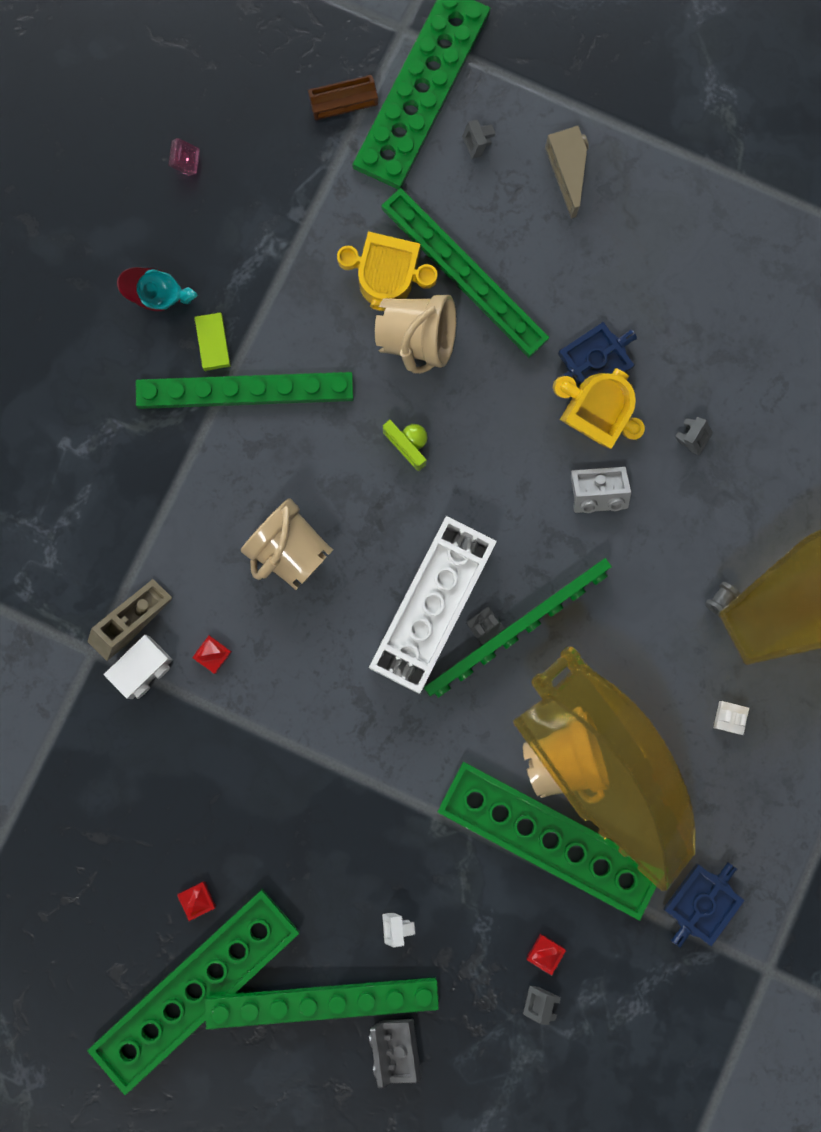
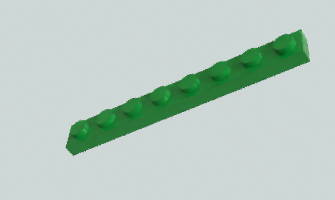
M402 188L381 205L382 210L413 242L420 243V249L528 358L535 354L549 340V336Z
M352 372L136 380V407L138 409L354 401Z
M606 558L601 560L424 687V690L429 697L435 694L439 698L451 689L449 683L454 679L458 678L460 682L474 673L471 667L481 662L484 666L496 657L494 653L496 649L502 645L507 649L519 641L516 635L525 629L527 633H530L542 624L539 621L542 616L548 613L552 617L564 608L561 604L569 597L572 601L576 600L586 593L583 588L591 581L594 585H597L608 577L605 571L612 567Z
M436 977L206 996L205 998L206 1029L438 1010Z

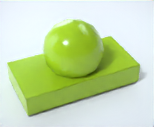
M388 420L383 425V434L417 471H420L426 466L425 457L418 451L427 443L428 435L425 428L419 424H410L401 432L391 420Z

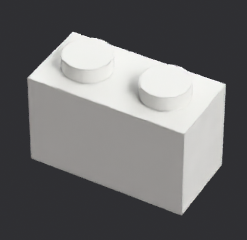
M144 635L104 676L127 699H134L135 697L139 699L150 689L148 684L155 677L160 679L171 668L169 664L173 659L150 636Z

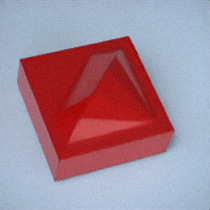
M208 635L192 658L216 674L232 651Z
M205 881L177 895L189 921L216 908Z
M540 933L526 959L552 976L566 949Z

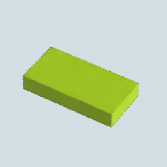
M222 313L195 317L203 370L231 367Z

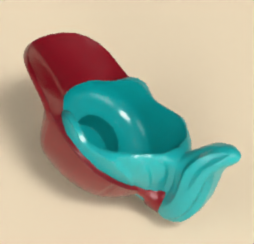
M133 267L124 270L117 279V287L126 299L140 307L153 311H163L176 302L190 304L197 297V293L192 288L181 289L177 281L170 274L158 269Z

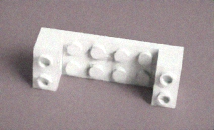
M446 516L369 669L420 694L497 541Z

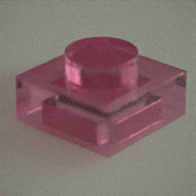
M179 138L172 140L168 166L189 176L196 174L200 148Z

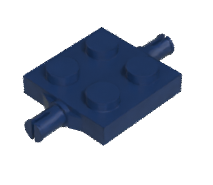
M602 322L558 352L568 371L562 376H569L581 385L588 377L598 373L612 374L615 368L625 373L634 367V364L628 357L625 346L637 340L636 334L633 335L634 331L629 330V332L618 338Z
M727 862L719 875L709 873L696 863L663 909L674 917L678 925L681 926L671 939L678 947L681 948L690 934L701 938L712 947L745 900L737 895L728 884V881L738 870L733 865Z

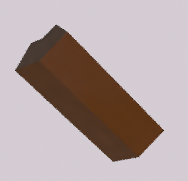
M372 75L308 90L315 120L378 105V96Z

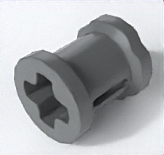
M722 582L719 585L720 589L711 600H707L705 605L715 615L725 619L728 615V609L736 600H740L742 595L732 585Z

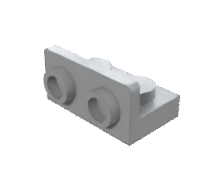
M626 467L571 471L574 494L573 508L575 513H592L607 510L619 511L628 508L631 489Z

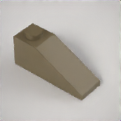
M579 126L548 135L545 145L571 218L577 216L580 207L586 154L589 149L587 137L585 134H581Z
M152 579L92 627L88 643L108 661L124 648L172 600V597Z

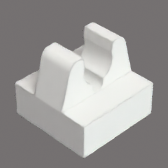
M719 701L713 728L744 735L749 708Z
M395 913L382 914L385 943L392 947L404 946V937L415 934L414 922L402 920V916Z

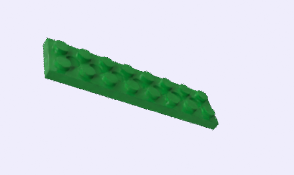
M437 0L353 162L354 170L399 190L402 188L490 14V7L475 0ZM459 18L463 23L459 26H453L449 23V20ZM446 39L452 45L448 48H441L437 43L440 40ZM431 61H435L440 64V68L430 70L426 65ZM424 83L428 85L429 90L421 93L415 89V86ZM413 105L418 111L414 115H408L404 112V108ZM400 127L405 129L407 133L403 137H396L392 134V131ZM385 150H391L395 153V157L391 160H385L381 157V153Z
M462 762L437 810V813L639 921L665 871L659 865L465 762ZM472 792H479L483 796V803L478 808H472L467 803V797ZM498 805H503L508 810V816L504 821L493 819L492 811ZM522 819H530L533 823V829L527 835L520 834L517 829V825ZM548 832H554L558 837V843L553 848H546L543 845V836ZM572 846H580L583 850V856L579 861L574 862L568 858V851ZM599 859H604L608 863V870L603 875H597L593 870L594 863ZM623 873H631L633 876L632 886L626 889L621 888L619 877Z
M262 889L87 1050L88 1053L121 1092L126 1095L206 1021V996L235 994L287 946L300 931ZM262 923L266 926L267 935L264 938L258 939L253 936L251 929L254 924ZM234 943L242 944L246 950L245 956L242 958L233 957L230 952L231 945ZM219 963L222 965L224 975L221 978H213L209 974V966L211 964ZM191 983L199 984L202 988V996L199 998L190 997L187 992L188 985ZM170 1003L177 1004L181 1011L180 1016L170 1018L166 1014V1005ZM152 1023L157 1026L159 1034L156 1038H148L145 1035L144 1026L146 1024ZM132 1044L137 1050L136 1057L126 1058L122 1053L123 1045Z

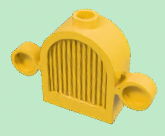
M368 231L362 256H359L358 251L352 246H343L337 253V261L342 269H358L360 291L370 303V307L378 311H385V308L379 307L384 298L406 299L411 291L413 282H416L424 289L432 288L437 282V270L432 265L424 264L416 270L420 256V243Z
M615 368L612 374H594L585 379L579 388L575 380L569 376H560L554 381L553 391L558 397H572L560 420L600 445L612 449L621 433L624 437L635 440L639 439L645 431L644 423L638 418L631 417L635 409L636 398L631 384L627 381L629 375Z

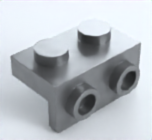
M413 1019L382 1020L371 1027L369 1043L373 1049V1073L377 1079L378 1088H385L390 1083H417L422 1078Z

